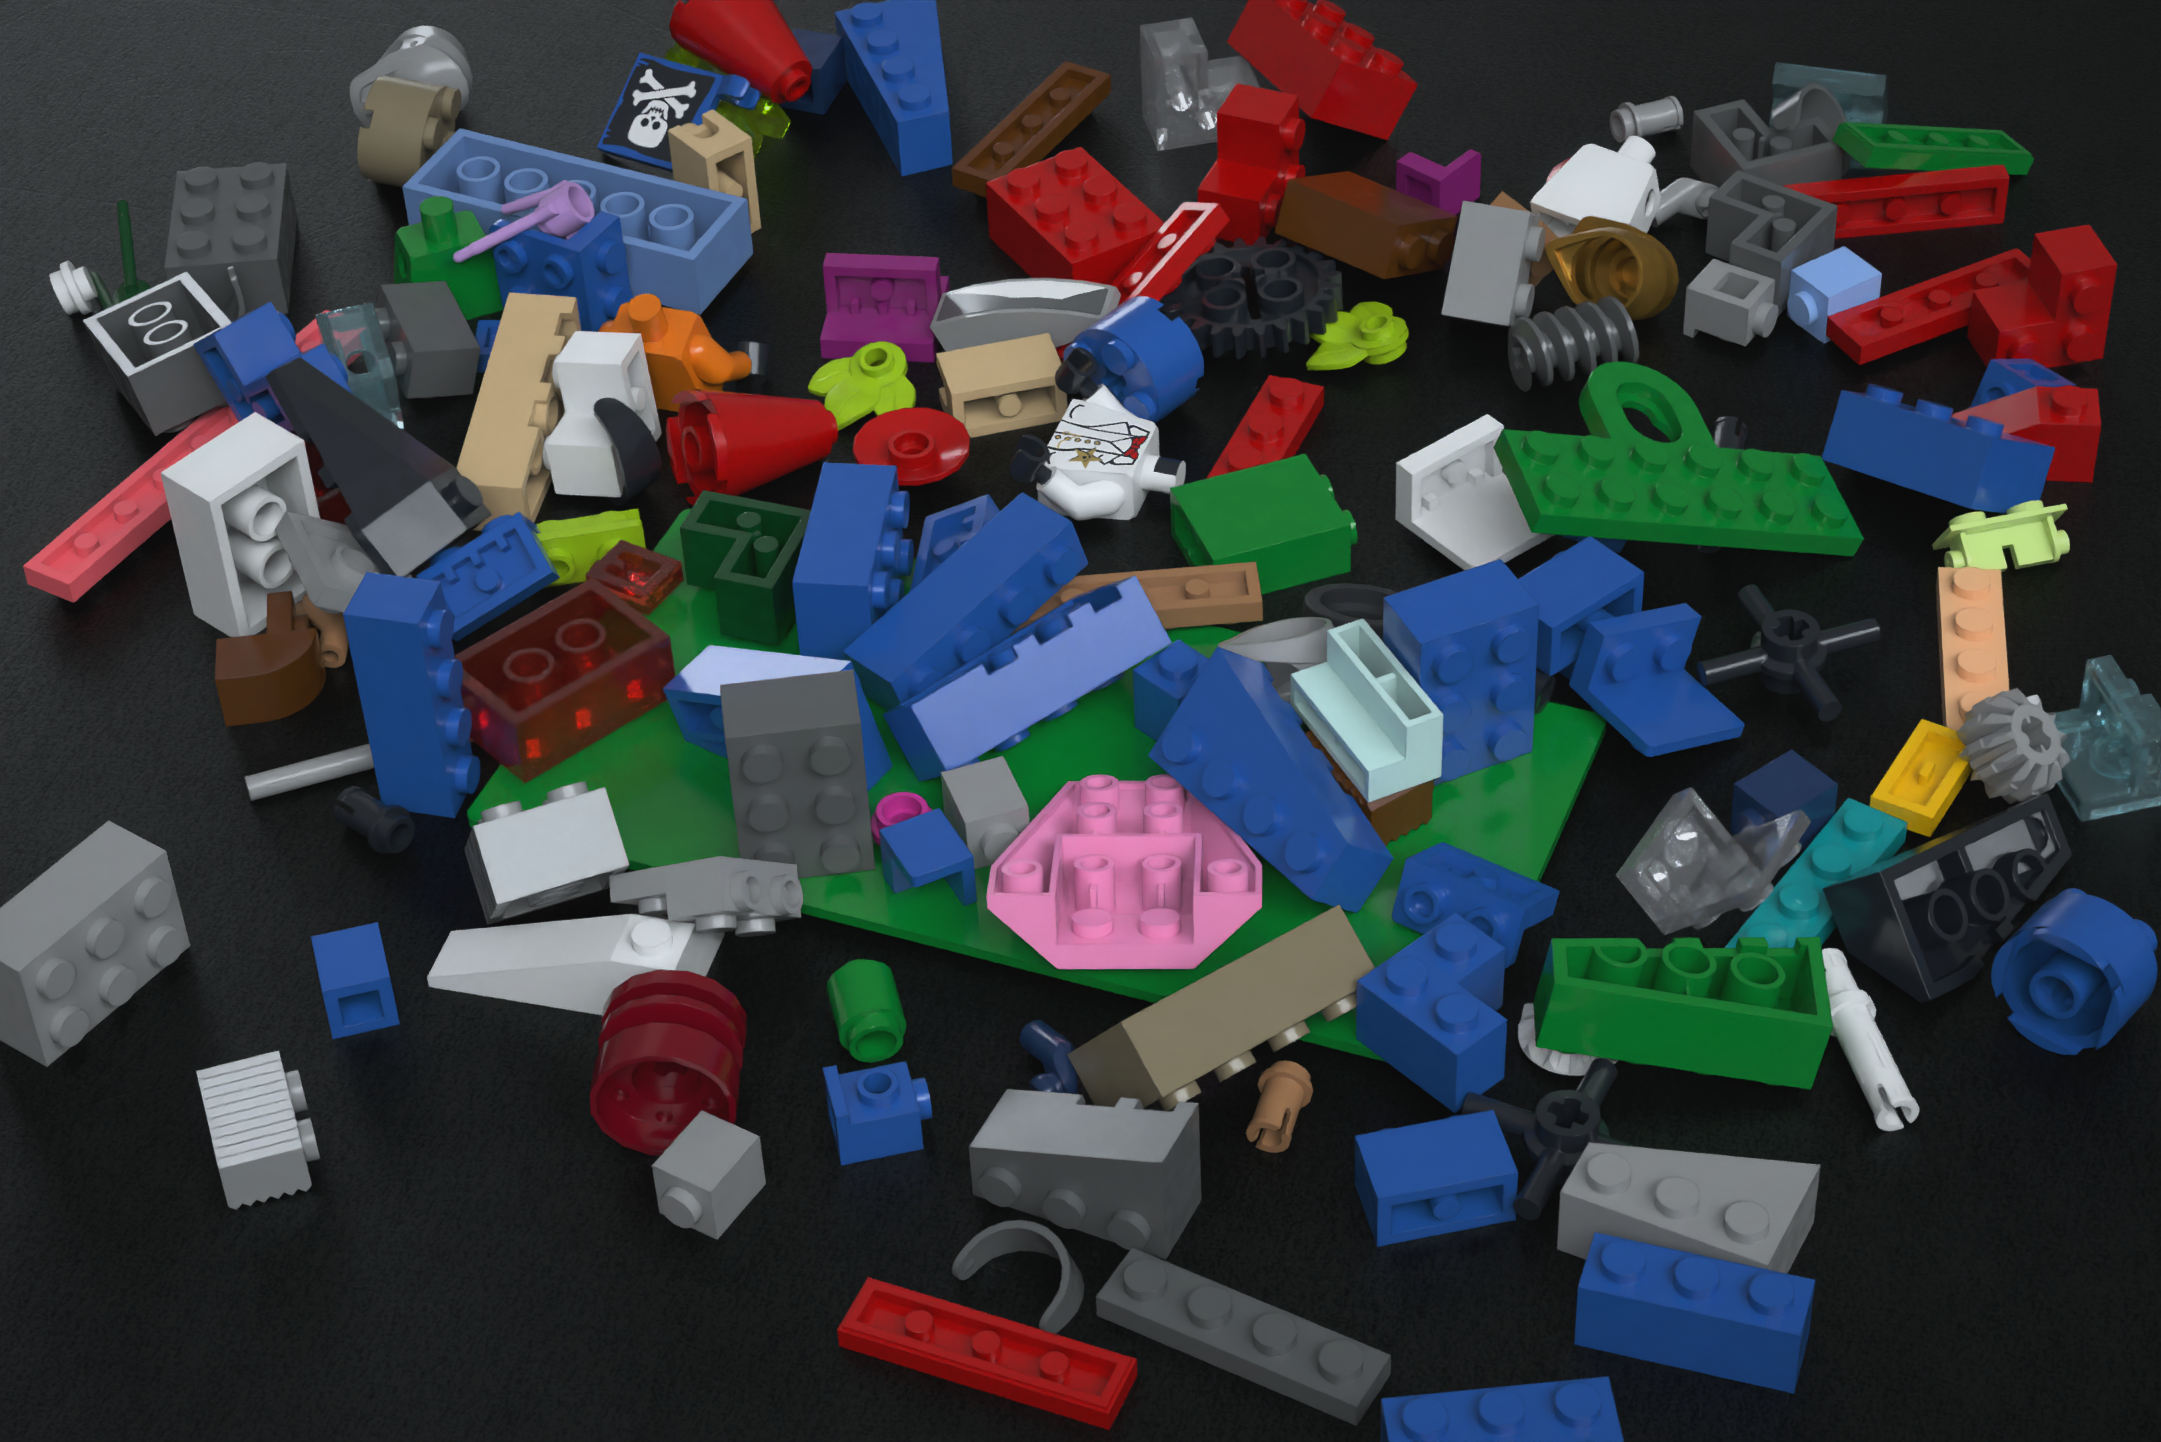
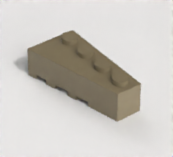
M1339 904L1121 1021L1067 1054L1095 1106L1115 1107L1122 1097L1140 1099L1143 1108L1158 1101L1163 1111H1169L1176 1107L1179 1102H1185L1202 1092L1195 1081L1199 1077L1213 1070L1219 1082L1256 1063L1250 1049L1266 1040L1273 1052L1310 1033L1304 1019L1321 1011L1328 1023L1357 1007V980L1375 969Z

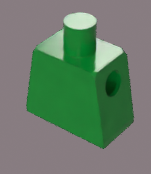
M433 196L422 201L419 206L422 222L401 227L395 233L394 284L446 281L466 320L504 310L491 248L459 263L453 260L455 252L486 236L473 212L464 210L455 213L453 201L445 196Z

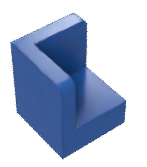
M940 808L879 830L883 876L894 894L944 877L963 906L977 902L974 856Z

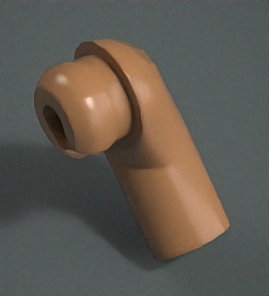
M306 593L303 596V600L295 604L297 615L307 614L310 628H317L321 632L319 642L324 666L329 668L340 667L345 663L349 649L343 612L330 614L322 611L313 605Z

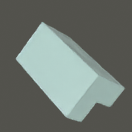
M1363 618L1327 630V662L1291 674L1290 704L1368 803L1441 777L1443 713Z

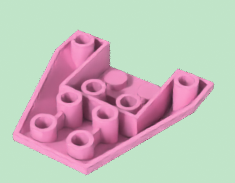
M1170 774L1154 775L1146 781H1118L1117 778L1110 775H1090L1080 781H1068L991 865L987 889V908L1057 969H1194L1262 908V864L1242 837L1236 834Z

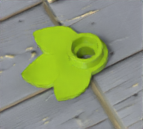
M1379 302L1358 303L1352 308L1350 313L1337 310L1338 321L1336 323H1326V333L1324 335L1309 332V337L1321 343V346L1308 359L1306 366L1308 370H1336L1349 368L1362 360L1369 364L1391 362L1399 358L1406 351V340L1409 335L1407 324L1402 318L1393 316L1392 308Z
M884 341L873 342L863 346L853 357L835 359L826 363L817 370L808 385L810 393L825 397L824 407L833 413L838 431L874 411L876 416H879L882 413L902 408H914L916 402L915 388L905 377L908 370L905 353L899 346Z

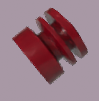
M659 969L634 975L613 989L603 1007L602 1028L598 1038L599 1054L595 1059L590 1088L591 1114L605 1134L624 1147L648 1155L661 1156L701 1110L731 1124L735 1123L740 1091V1070L743 1067V1049L747 1035L746 1013L737 997L713 979L681 970Z

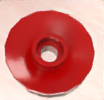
M902 408L882 413L866 422L855 435L853 457L857 464L897 466L899 486H919L940 481L959 470L969 457L971 442L964 424L948 413L930 408Z

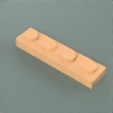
M1938 567L1936 601L1943 726L1956 731L1965 724V713L1970 711L1974 704L1987 697H1993L2002 691H2009L2001 570L1980 569L1977 567Z

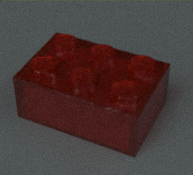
M594 577L455 655V659L460 660L463 666L461 685L464 708L470 710L472 716L470 739L524 783H527L666 701L667 697L663 688L675 677L670 636Z

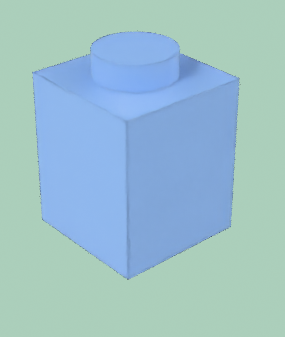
M1845 246L1791 269L1787 317L1823 344L1832 340L1826 336L1827 317L1879 298L1882 273Z

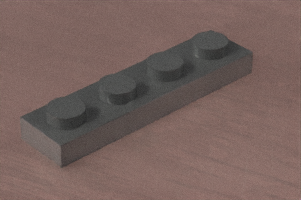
M1131 1248L1096 1296L1097 1316L1356 1426L1391 1374L1390 1354L1135 1248Z

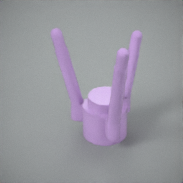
M563 180L550 189L506 203L501 207V212L504 215L538 207L535 208L533 213L455 252L453 260L457 263L462 262L535 225H538L543 233L562 238L565 237V240H569L595 217L592 201L580 185Z

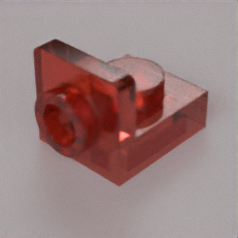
M620 540L602 559L596 561L585 574L592 618L603 622L615 603L649 616L684 581L681 561Z

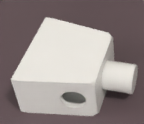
M1629 136L1618 152L1595 144L1584 145L1530 201L1532 213L1539 216L1540 220L1557 237L1571 235L1581 219L1587 216H1597L1627 223L1648 233L1661 199L1656 169L1650 164L1656 155L1654 148L1649 142L1638 136Z

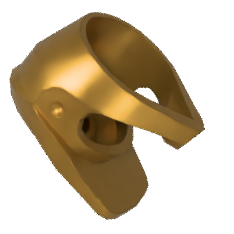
M1597 216L1583 217L1571 235L1555 238L1546 246L1547 257L1569 297L1576 305L1585 301L1597 303L1603 297L1612 296L1624 305L1632 321H1639L1654 317L1667 308L1676 295L1679 277L1677 264L1672 254L1656 238L1630 224Z

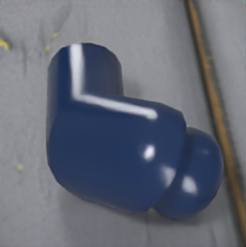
M1035 1020L1028 1023L1020 1034V1044L1023 1049L1042 1062L1045 1072L1033 1076L1029 1087L1032 1090L1041 1092L1077 1094L1079 1090L1077 1072L1067 1054L1075 1050L1073 1044L1044 1021Z

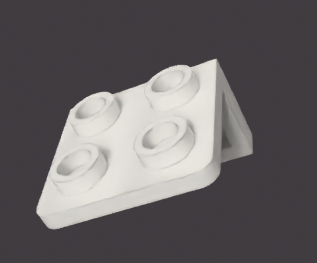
M1489 414L1457 429L1453 433L1396 463L1395 520L1463 570L1498 559L1506 563L1555 535L1531 533L1508 479L1502 473V466L1493 448L1502 429H1504V425Z

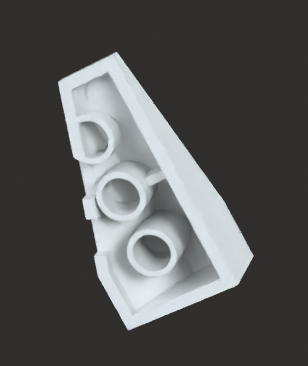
M639 914L451 931L427 976L429 987L602 1015L603 1007L613 989L634 975L661 969L690 971L706 977L725 934L724 932L696 933L695 922L668 920V916L663 915L646 916Z

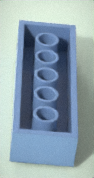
M461 128L402 186L409 225L422 222L419 209L422 201L433 196H445L453 201L455 213L464 210L472 211L487 236L489 235V228L497 220L502 219L513 223L533 213L535 208L538 207L504 215L501 212L502 205L550 189L563 180L575 182L590 197L595 216L600 211L620 217L633 298L640 294H652L660 299L663 306L692 311L698 315H701L753 254L747 198ZM538 225L531 227V229L542 232Z

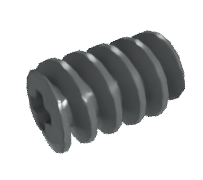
M1612 296L1603 297L1597 303L1590 301L1582 302L1575 309L1568 306L1561 307L1555 311L1554 315L1546 311L1534 315L1532 320L1524 316L1513 320L1509 327L1507 339L1509 366L1514 382L1524 392L1531 389V373L1535 374L1540 385L1547 387L1553 383V368L1555 367L1560 378L1567 382L1574 379L1576 362L1582 374L1588 377L1597 367L1596 357L1599 358L1601 364L1618 362V352L1624 362L1636 364L1639 358V343L1631 317L1624 305Z

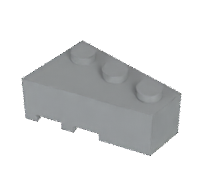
M1589 1142L1560 1191L1557 1249L1586 1260L1594 1233L1597 1232L1787 1274L1814 1223L1821 1165Z

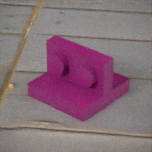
M826 253L823 263L827 315L820 337L821 358L840 359L853 357L863 346L873 342L884 341L899 346L905 353L907 362L934 363L939 340L931 330L930 325L942 293L950 292L949 276H940L939 257Z

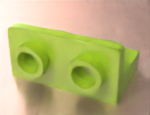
M638 508L624 511H606L598 515L565 520H547L536 524L541 532L536 535L560 576L559 579L544 588L637 574L647 560L643 525Z

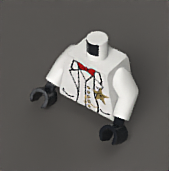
M1077 347L1073 349L1067 359L1056 370L1055 383L1065 393L1077 394L1080 392L1084 399H1072L1048 446L1041 439L1031 434L1022 436L1013 448L1014 457L1009 462V472L1015 481L1021 483H1029L1033 479L1036 480L1038 502L1062 516H1070L1072 519L1079 521L1093 518L1130 520L1137 516L1149 491L1170 494L1171 487L1183 485L1186 464L1184 460L1159 456V428L1154 422L1139 418L1125 409L1103 383L1097 386L1091 380V377L1097 370L1095 357L1086 349Z

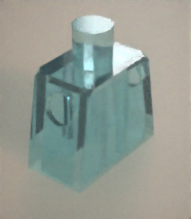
M373 302L317 314L316 321L320 343H324L328 352L337 356L344 365L348 374L347 384L354 396L403 429L396 377ZM362 353L368 372L364 374L351 372L348 369L347 360L354 354Z

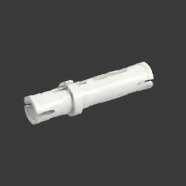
M1834 948L1822 949L1833 1023L1830 1035L1837 1037L1871 1107L1878 1128L1884 1131L1900 1130L1904 1128V1125L1895 1108L1901 1107L1906 1119L1910 1123L1917 1118L1920 1108L1915 1098L1911 1096L1874 1021L1877 1009L1871 997L1868 996L1867 992L1859 990L1842 951Z

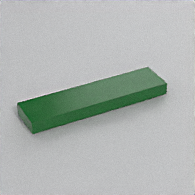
M1844 122L1839 123L1833 137V141L1865 168L1938 171L2004 164L2008 174L2027 175L2035 159L2030 152L2002 130Z

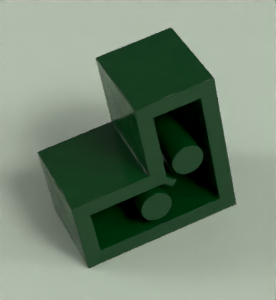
M702 491L680 526L687 585L715 590L721 635L779 646L796 617L792 581L811 510L711 491Z

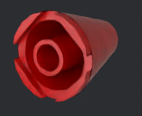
M681 0L677 2L673 9L669 27L671 37L683 50L726 75L744 77L750 82L751 88L757 89L761 92L762 96L774 103L793 102L806 93L811 84L812 64L773 0H689L686 5Z
M702 389L683 390L674 396L671 404L680 403L678 416L667 418L666 426L667 447L673 475L677 484H689L695 496L685 498L693 506L703 490L739 496L824 459L830 454L832 445L836 443L838 438V427L833 413L826 410L824 405L818 400Z

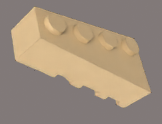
M511 292L508 294L456 468L462 476L470 479L478 487L482 494L484 505L492 514L474 529L475 531H482L483 527L495 518L503 515H514L517 512L522 513L533 523L535 522L552 481L551 471L547 470L543 463L544 442L565 414L561 390L555 386L553 381V363L555 357L561 353L574 332L581 331L576 297Z

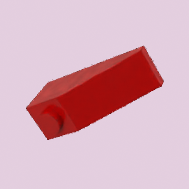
M2072 385L2060 387L2036 386L1954 413L1951 416L1966 422L1968 415L1996 421L2005 425L2004 433L2056 447L2046 481L2093 482L2101 431L2098 389L2079 388Z

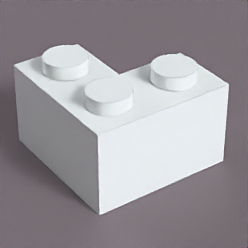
M575 331L561 353L555 357L553 363V381L555 386L561 390L565 414L551 435H548L545 439L543 463L545 468L551 471L556 494L621 497L623 480L617 454L607 432L594 416V404L602 398H615L624 403L643 420L657 442L662 432L642 337L640 333Z

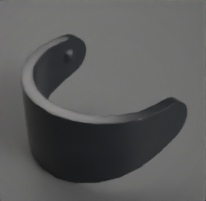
M602 398L594 404V416L605 429L612 442L623 480L621 497L606 498L615 506H622L658 479L662 466L661 456L651 431L632 409L615 398Z

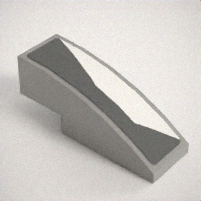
M1056 278L1007 279L974 284L942 293L930 328L946 352L1045 333L1050 334L1056 348L1073 342L1079 333L1117 308L1121 294L1116 286L1083 280Z

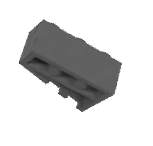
M1006 1089L969 1146L973 1195L984 1198L1000 1207H1011L1049 1220L1062 1228L1076 1229L1115 1242L1124 1249L1131 1250V1248H1135L1166 1260L1202 1200L1199 1103L1179 1102L1172 1112L1143 1109L1141 1100L1136 1098L1121 1097L1115 1107L1085 1105L1086 1102L1082 1094Z

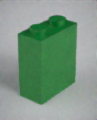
M1306 454L1170 488L1171 535L1190 567L1256 562L1261 595L1351 572V546L1356 545L1358 539L1355 521L1349 510H1341L1334 499L1330 480L1325 474H1318Z

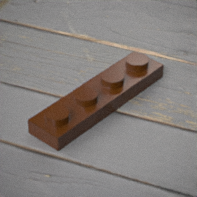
M1065 61L952 167L953 186L987 198L986 182L1007 175L1015 169L1025 168L1040 162L1111 93V75Z

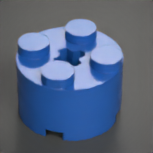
M1136 296L1128 299L1079 333L1073 343L1065 348L1063 358L1066 360L1073 349L1077 347L1089 351L1097 362V370L1091 377V380L1097 386L1103 383L1123 407L1135 416L1156 424L1196 395L1199 388H1196L1197 380L1204 376V361L1196 338L1179 316L1170 321L1164 314L1158 311L1164 304L1150 297Z
M2076 888L2065 889L2056 897L2043 904L1998 951L1991 970L1992 987L1996 998L2003 993L2006 1002L2013 1011L2008 1017L2009 1021L2019 1033L2032 1043L2062 1055H2076L2082 1049L2096 1047L2097 1050L2106 1045L2152 994L2157 980V962L2154 951L2157 948L2158 941L2154 931L2148 924L2138 919H2132L2116 905L2102 898L2087 895L2082 890Z

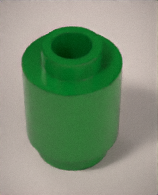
M856 959L844 964L832 974L827 983V993L840 1043L845 1049L850 1051V1054L856 1060L870 1063L888 1059L900 1050L903 1044V1035L906 1031V1021L893 973L886 964L874 960Z

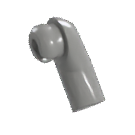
M1683 177L1675 180L1660 191V205L1651 225L1658 227L1676 213L1699 219H1708L1709 197L1719 188L1713 184Z

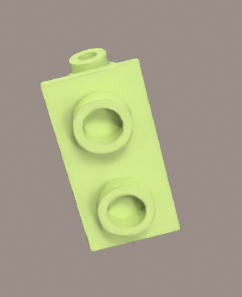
M2035 500L2015 505L2006 511L2007 515L1986 518L1985 513L1982 511L1966 513L1948 522L1949 527L1932 544L1933 550L1950 547V551L1944 555L1945 567L1951 568L1977 567L1980 569H1997L2004 572L2008 568L2002 550L2005 548L2010 549L2015 569L2058 562L2061 555L2069 553L2070 542L2066 531H2057L2054 522L2068 508L2066 503L2044 507L2042 501Z

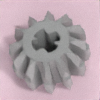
M2018 688L2002 691L1993 697H1987L1974 704L1972 709L1965 713V724L1956 731L1959 739L1966 746L1958 757L1969 762L1973 769L1970 781L1982 780L1989 798L2002 796L2009 804L2027 801L2052 789L2055 783L2063 779L2062 768L2071 761L2068 753L2061 747V744L2068 736L2057 730L2054 724L2056 712L2046 713L2043 711L2041 699L2038 695L2025 697Z

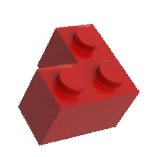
M1236 83L1217 111L1218 159L1197 189L1199 203H1219L1230 219L1216 238L1235 242L1236 238H1241L1246 245H1254L1260 236H1264L1266 239L1273 227L1276 228L1288 179L1305 177L1306 174L1305 166L1299 164V150L1305 135V121L1299 118V95Z
M2090 224L2035 233L2028 281L1973 290L1967 338L1986 367H1988L1991 359H2033L2046 368L2103 359L2117 263Z

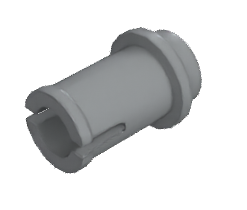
M1668 96L1661 100L1636 106L1631 102L1621 103L1618 110L1612 111L1610 115L1611 132L1618 142H1625L1629 136L1642 138L1670 130H1680V125H1683L1682 107L1674 96Z

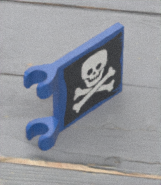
M639 53L597 149L606 154L673 172L668 137L669 129L678 125L682 127L687 123H694L698 126L703 124L702 114L712 109L716 110L720 99L739 108L752 111L759 101L761 92L751 88L750 82L741 76L720 75Z

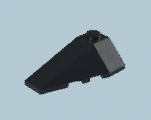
M301 357L272 370L265 376L297 436L306 443L316 446L324 465L318 471L319 476L327 489L339 488L352 511L344 521L354 539L382 574L408 577L429 564L440 552L452 548L492 515L484 505L483 497L478 487L470 479L462 476L455 466Z
M2045 793L1863 869L1823 888L1847 952L1922 1003L1930 1001L1975 978L1984 966L1981 960L1994 943L2006 939L2014 929L2011 921L2026 903L2037 900L2072 856V852L2048 793Z

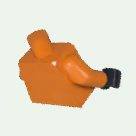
M652 294L637 295L630 302L620 305L615 320H607L597 331L641 334L657 409L678 412L680 403L671 404L674 396L683 390L722 391L725 383L744 379L749 374L768 375L770 345L755 342H736L735 352L728 353L711 337L701 316L692 311L662 307L660 299Z

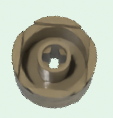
M380 75L373 83L364 106V110L374 111L370 128L360 127L358 166L362 177L369 178V181H374L378 184L402 188L455 133V119L459 114L461 106L460 89L402 77Z

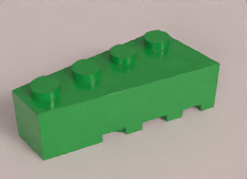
M1738 937L1735 948H1703L1699 938H1673L1672 943L1664 948L1647 949L1638 938H1552L1533 1001L1536 1047L1556 1050L1565 1054H1583L1621 1060L1635 1065L1647 1064L1693 1071L1701 1075H1719L1762 1082L1771 1086L1783 1085L1811 1090L1833 1028L1820 937H1797L1793 948H1768L1769 945L1765 937Z

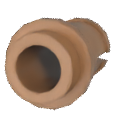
M1277 1061L1260 1075L1258 1088L1261 1096L1253 1119L1249 1122L1246 1131L1248 1140L1253 1142L1257 1140L1259 1131L1263 1128L1256 1147L1273 1153L1285 1151L1289 1147L1292 1139L1291 1134L1300 1108L1305 1107L1310 1102L1314 1091L1310 1082V1075L1304 1067L1291 1061Z

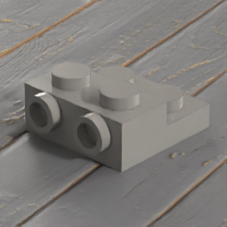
M286 511L275 529L288 554L289 561L294 566L308 594L309 600L314 606L330 614L344 613L366 572L382 574L354 539L347 525Z
M717 856L609 875L612 903L638 905L639 915H668V920L695 922L696 933H722L735 930V935L738 937L763 936L776 933L775 922L801 918L803 891L798 880L796 864Z

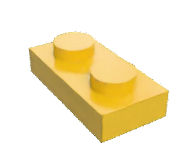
M1921 719L1872 794L1870 807L1908 822L1907 830L1931 837L1973 771L1969 762L1958 757L1966 746L1959 739L1956 730Z

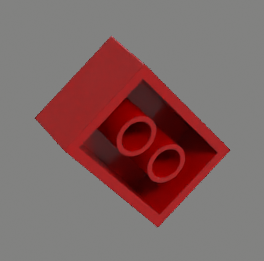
M1248 0L1227 40L1230 46L1280 91L1299 95V108L1312 119L1381 139H1389L1418 86L1417 82L1401 70L1404 62L1400 58L1372 45L1375 37L1365 29L1347 23L1344 20L1346 12L1327 0H1318L1316 4L1309 3L1308 0Z
M1082 147L1062 151L1052 158L1025 168L1015 169L1007 175L986 182L989 237L1031 278L1083 280L1110 285L1165 223Z

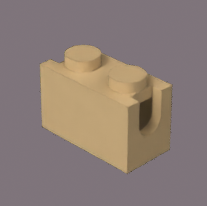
M713 109L702 114L703 124L699 126L694 123H687L682 127L678 125L669 129L668 137L674 181L747 198L751 233L761 229L751 136Z
M1049 333L936 353L937 367L944 383V387L939 388L941 405L945 413L950 414L964 424L970 438L1058 422L1062 420L1068 409L1067 393L1061 391L1055 383L1056 370L1062 363Z

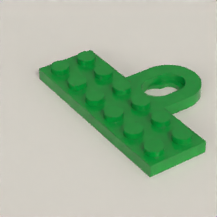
M1609 362L1596 367L1591 372L1579 396V408L1591 435L1578 436L1546 433L1543 431L1502 429L1493 447L1531 533L1854 556L1864 540L1821 456L1807 453L1792 454L1760 451L1757 449L1745 450L1717 447L1696 404L1688 393L1662 373L1639 364ZM1622 408H1633L1644 413L1650 419L1652 425L1663 432L1670 442L1663 443L1643 436L1633 428Z

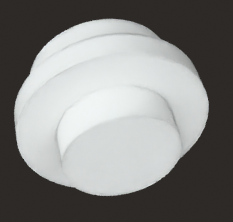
M69 260L61 263V270L50 274V280L63 309L68 315L78 311L83 315L92 312L90 300L98 297V294L88 271L84 266L75 269Z

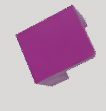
M1472 149L1465 152L1446 167L1411 151L1396 161V191L1454 215L1461 211L1463 201L1474 202L1480 197L1481 154Z

